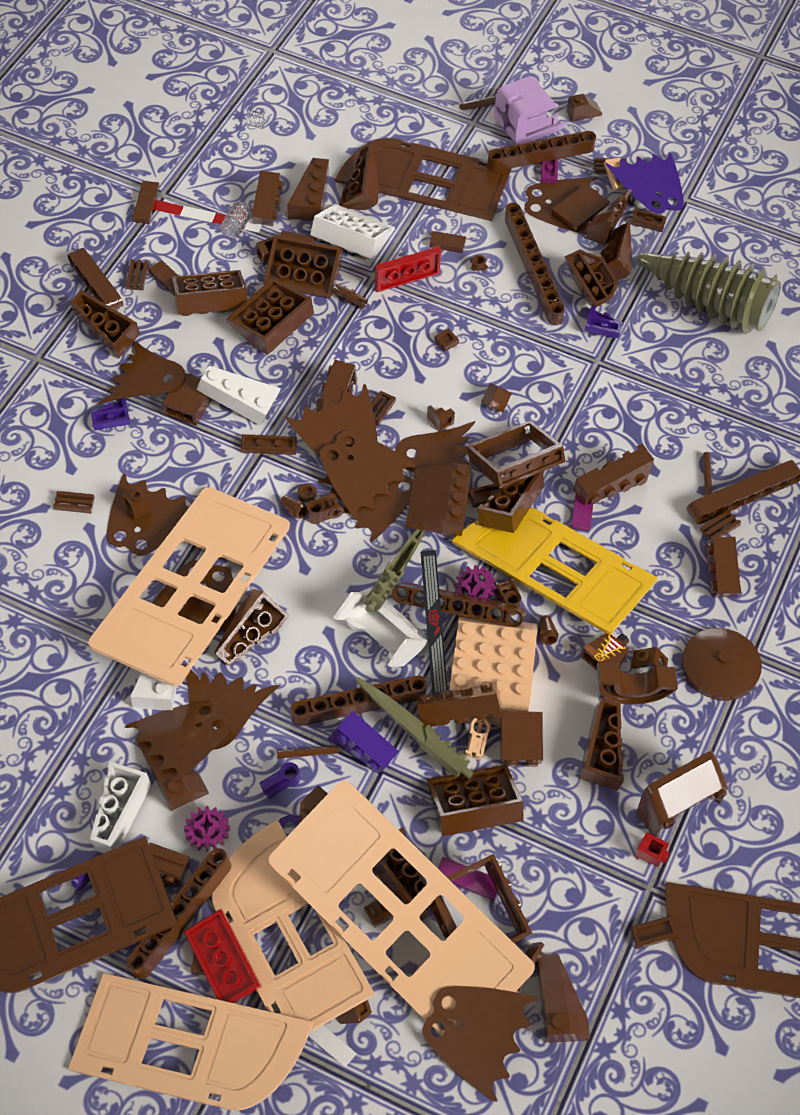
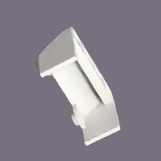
M351 592L334 618L336 620H346L347 625L354 630L364 629L388 650V657L390 658L388 666H404L426 647L428 636L387 601L384 602L379 610H373L369 613L365 609L367 606L365 599L369 593Z

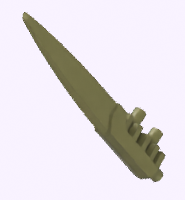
M417 529L398 552L392 562L389 561L365 599V604L367 605L365 609L367 612L371 613L373 610L377 611L382 607L395 585L404 575L405 571L403 570L416 551L425 533L424 530Z
M355 678L363 690L395 722L416 739L420 748L455 777H458L460 774L464 775L468 780L472 777L474 773L467 768L471 761L467 759L465 753L460 755L455 753L457 748L452 747L450 749L451 742L449 740L442 742L440 740L441 735L439 733L436 734L430 725L426 726L408 710L361 678Z

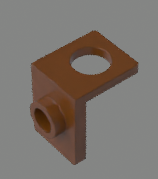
M657 647L634 650L631 668L659 666V658L662 659L663 665L667 666L668 658Z

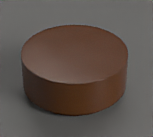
M311 484L301 485L298 488L299 500L305 503L315 500L316 488Z

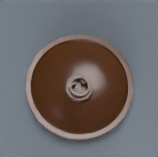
M710 628L697 633L688 641L682 655V669L689 684L702 695L715 700L729 701L744 697L754 689L762 671L761 658L754 644L742 634L730 629Z

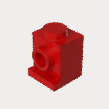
M646 832L637 849L635 858H641L659 867L661 862L665 864L670 854L667 851L669 843Z

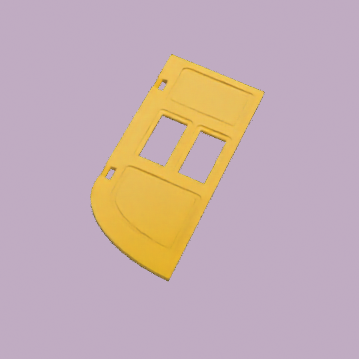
M535 508L529 509L514 533L481 526L478 519L463 530L462 537L456 536L452 540V543L507 576L513 577L514 580L608 635H611L658 579V577L637 565L627 562L621 556L559 521L551 519L545 513ZM543 520H546L547 522L551 523V525L543 522ZM559 543H562L594 561L596 565L584 576L549 556V554ZM540 564H543L576 583L577 586L565 598L529 576ZM622 565L627 566V567L630 568L631 570H628V569L624 568Z

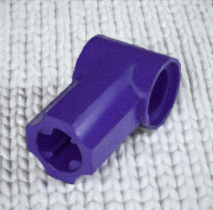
M287 762L281 767V770L259 782L266 797L270 799L288 787L297 786L300 782L299 767L296 763ZM290 772L295 773L293 777L286 776Z

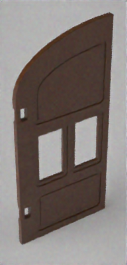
M381 138L369 142L374 145L379 193L492 221L512 168L491 171L488 167H485L488 162L481 159L413 142L409 143L397 138ZM359 149L344 163L335 178V182L345 185L349 184L347 179L354 172L353 164ZM422 160L459 168L454 180L418 172ZM414 180L450 189L446 201L411 193L409 190Z
M146 836L0 897V992L19 993L28 990L37 984L49 981L178 925ZM88 873L95 895L47 915L40 893ZM100 908L107 931L59 951L52 928ZM146 928L147 932L134 936V932ZM42 972V977L31 981V976Z
M666 882V916L672 915L679 935L672 942L680 959L693 975L710 984L800 998V976L758 969L759 945L800 952V938L760 932L761 909L800 915V903ZM723 975L735 977V981L723 980Z

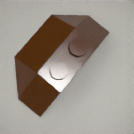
M581 249L565 256L573 280L588 305L598 307L612 299L619 286V282L604 258L586 253Z

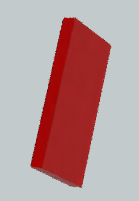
M437 246L375 265L374 289L376 292L440 274V247Z
M219 909L183 931L217 1000L236 1003L262 987L223 909Z

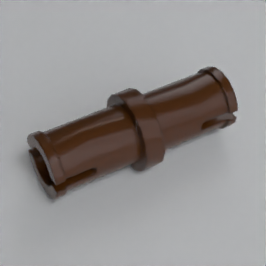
M339 283L336 285L337 289L334 288L333 293L346 299V302H352L362 309L366 307L364 303L367 304L368 299L357 294L355 290H349Z

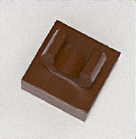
M378 900L364 907V911L374 928L394 917Z

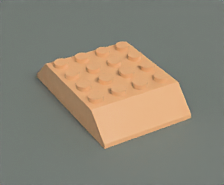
M459 616L449 690H452V692L457 691L461 687L468 685L476 687L486 681L497 682L502 711L528 712L537 624L523 622L518 627H509ZM494 714L486 716L491 725L500 726V718H495ZM471 717L466 722H472L474 717Z

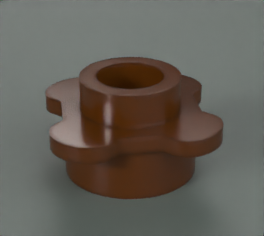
M483 255L472 257L470 259L472 263L471 270H487V259Z

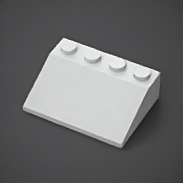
M334 204L314 216L310 235L316 237L319 241H327L332 246L342 247L347 252L360 254L362 258L372 259L382 249L395 227Z

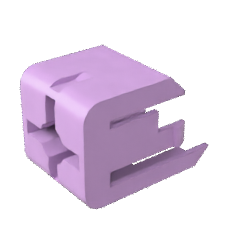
M533 76L504 85L496 93L494 118L516 145L531 142L558 132L568 123V121L560 123L557 120L558 114L547 117L546 112L559 105L550 98L538 83V80Z

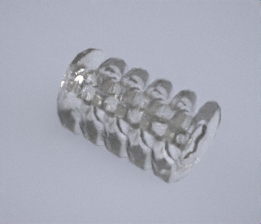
M245 202L233 204L220 225L221 231L225 236L231 239L238 238L250 216H252L253 209Z

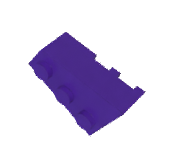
M354 711L327 738L364 763L371 771L378 774L387 767L399 752Z

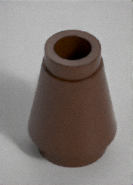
M287 495L281 498L280 504L293 518L302 519L306 515L307 506L304 502Z
M544 615L540 618L539 639L545 645H552L557 642L559 634L551 617Z

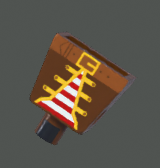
M605 633L583 647L581 658L596 671L598 662L603 660L617 662L620 668L628 654L626 645L629 643V639L625 634H620L615 638L613 635Z

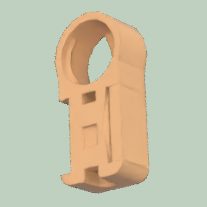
M477 718L472 720L469 728V740L464 752L467 757L477 760L482 758L488 733L491 729V724L487 718L478 721ZM479 722L477 731H475L473 725ZM484 723L487 727V731L483 734H480L482 725Z

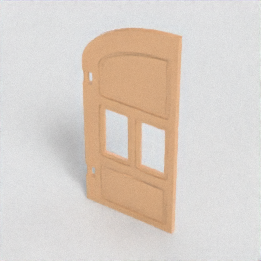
M276 820L254 834L229 858L232 864L231 869L212 893V900L216 911L223 909L225 914L230 913L233 922L230 924L262 985L257 991L267 1011L275 1013L271 1005L277 1003L281 1011L278 1014L311 1021L310 1032L375 996V993L344 938L318 912L317 914L333 944L312 956L309 955L288 916L309 903L269 863L270 854L287 837L279 821ZM293 868L288 873L295 882L301 878ZM277 922L298 963L275 976L254 934Z
M103 973L68 1070L189 1101L217 1106L226 1110H245L265 1100L285 1080L304 1048L312 1022ZM163 1000L212 1011L204 1036L156 1025L155 1023ZM150 1038L199 1050L192 1074L187 1075L142 1064ZM103 1067L114 1070L112 1074L101 1072ZM209 1094L221 1096L220 1101L209 1099Z

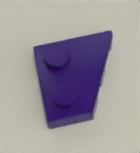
M125 398L120 399L114 405L109 403L91 413L94 431L130 425Z

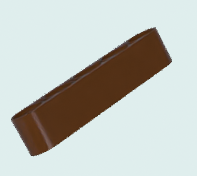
M84 247L67 255L71 266L96 299L115 310L124 306L119 293Z

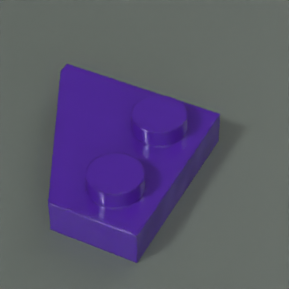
M591 306L585 331L619 338L623 322L611 317L606 312L601 314L596 311V307Z

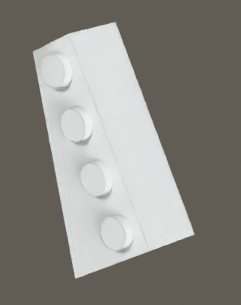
M141 673L130 696L133 708L173 710L177 686H171Z
M110 761L108 775L104 781L103 795L99 801V811L96 814L90 838L95 850L102 853L121 846L151 787L147 773Z

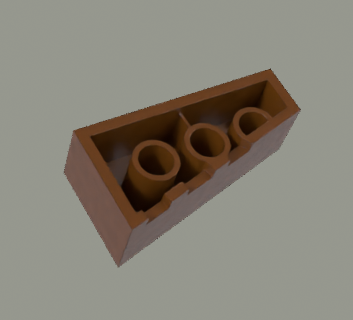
M311 159L287 204L288 219L314 221V216L323 211L329 177V159Z
M486 681L482 682L480 686H463L457 691L445 690L440 692L439 695L432 696V694H426L417 699L420 720L426 726L448 725L450 720H454L456 723H463L471 717L477 718V721L485 720L486 716L492 714L495 715V718L502 717V703L497 682Z
M600 698L594 710L579 773V779L616 791L624 782V774H622L620 703Z

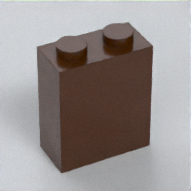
M185 373L183 382L174 390L169 391L162 403L163 414L197 426L212 398L197 390L201 378Z
M502 711V717H500V763L508 767H516L518 764H526V767H538V764L543 762V712Z

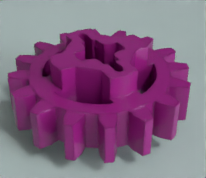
M474 565L473 569L467 566V572L461 570L462 576H456L458 583L453 585L457 588L454 592L464 594V591H466L470 596L488 599L489 596L494 597L491 590L496 589V586L492 584L496 580L491 577L492 573L489 570L486 571L483 566L480 570L477 565ZM480 575L486 579V582L481 581Z
M206 806L204 811L198 807L197 814L191 812L192 819L186 818V826H184L185 838L190 840V846L197 845L198 851L205 847L206 852L209 851V847L216 849L217 844L223 846V839L229 838L227 832L230 831L229 819L224 817V812L217 813V807L209 810V806ZM207 823H208V825H209V830H207V834H206V831H205V830H206Z

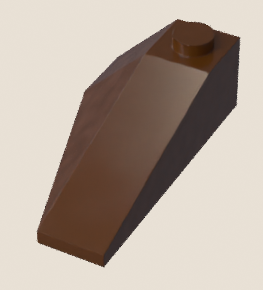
M372 143L359 149L353 164L354 172L348 177V187L343 189L340 206L366 211L378 203L379 185L374 145Z
M629 189L599 212L592 222H588L586 231H588L587 239L605 246L627 208L633 190Z
M629 222L614 229L607 241L608 246L600 252L601 257L604 258L617 280L628 277L633 264Z
M253 589L241 604L214 654L226 665H231L248 653L249 649L259 645L266 637L279 631L290 615L265 592Z
M147 741L137 742L171 811L209 794L201 776L194 769L175 782L177 770L174 768L161 770L160 767L164 757L162 755L148 756L147 753L151 749V743Z
M559 954L541 955L537 960L545 1043L590 1041L588 1017Z

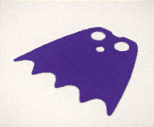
M671 153L668 154L666 160H662L653 154L650 162H646L637 156L635 164H629L623 159L620 160V167H613L606 163L607 167L625 188L633 190L631 194L650 211L659 214L664 213L667 209L676 211L683 208L684 199L681 182ZM656 192H661L662 195L658 196ZM675 198L678 204L673 206L668 202V199ZM653 200L658 201L661 204V207L659 209H656L651 205V202Z

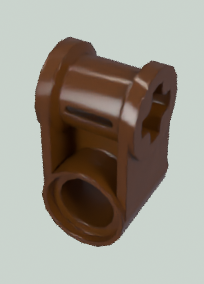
M330 493L324 497L311 500L307 504L306 518L311 524H319L323 521L339 517L344 512V508L337 502L336 494Z
M513 577L498 583L496 581L493 583L496 586L494 592L500 602L521 607L522 598Z

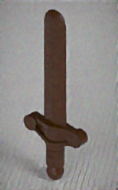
M496 96L464 102L459 105V108L467 110L493 105L496 102Z

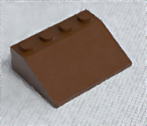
M274 234L263 285L273 278L301 293L331 298L344 252L340 247Z
M241 270L172 277L178 315L189 316L192 313L208 314L212 311L221 313L226 310H236L247 301V288ZM176 278L184 280V290L186 293H179Z
M272 278L226 318V322L253 347L268 355L314 314L312 299Z
M448 463L415 469L405 527L462 537L472 465Z
M501 765L472 771L474 774L469 780L462 774L458 777L452 774L427 779L433 808L442 836L524 821L523 800L508 766Z

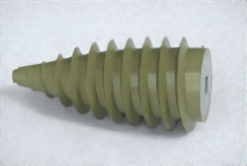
M688 251L684 257H677L676 253L673 256L640 253L637 259V263H640V266L655 274L658 280L665 282L667 290L674 288L677 299L685 296V304L688 307L696 303L697 312L702 313L707 309V315L710 319L715 318L719 314V322L725 324L730 320L732 329H737L742 325L744 334L750 333L753 329L761 331L766 326L780 294L781 282L777 280V274L773 278L766 277L765 267L758 274L754 273L753 263L746 270L742 269L741 260L737 261L734 266H730L729 257H726L722 263H718L716 254H713L709 260H704L703 252L697 258H690V252Z

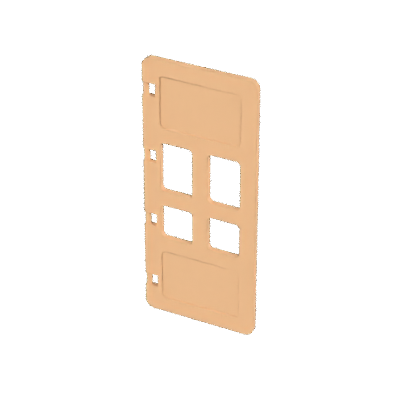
M210 487L203 489L88 641L89 648L171 686H179L219 631L220 626L228 618L249 588L253 579L256 578L278 543L286 535L290 528V522L283 517ZM272 535L277 537L274 542L269 540ZM182 541L206 550L185 577L163 568V565ZM219 557L243 566L224 593L200 584ZM244 574L249 576L246 582L241 580ZM153 580L177 589L165 607L156 606L139 598ZM192 596L215 606L203 624H197L178 615L184 604ZM215 616L220 617L217 624L211 622ZM184 659L190 661L186 667L181 665Z
M348 781L339 782L269 856L270 865L424 1020L433 1014V1001L437 992L443 988L457 986L481 987L516 992L534 972L535 965L533 961ZM392 848L396 849L427 880V885L409 904H404L372 871L373 867ZM292 868L301 876L297 882L288 875ZM357 884H362L394 916L393 921L375 940H371L339 908V903ZM439 895L444 896L464 916V921L444 941L440 940L420 920V914ZM340 917L350 925L345 931L336 923ZM404 931H409L430 952V957L412 976H407L386 955L387 949ZM389 965L399 974L394 980L384 971ZM452 996L444 997L442 1007L447 1011L453 1010L456 1006V1000ZM460 1019L454 1021L455 1026L458 1028L463 1024ZM437 1023L432 1025L439 1035L443 1036L445 1029L443 1030Z

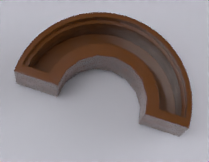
M603 660L597 664L601 695L608 700L620 704L631 705L655 702L670 696L678 689L675 667L659 665L644 673L629 674L620 671L617 662Z

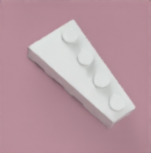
M209 366L202 376L197 390L261 426L281 388Z

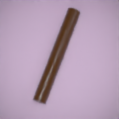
M710 452L703 453L705 496L712 493Z
M338 745L277 751V759L339 754Z

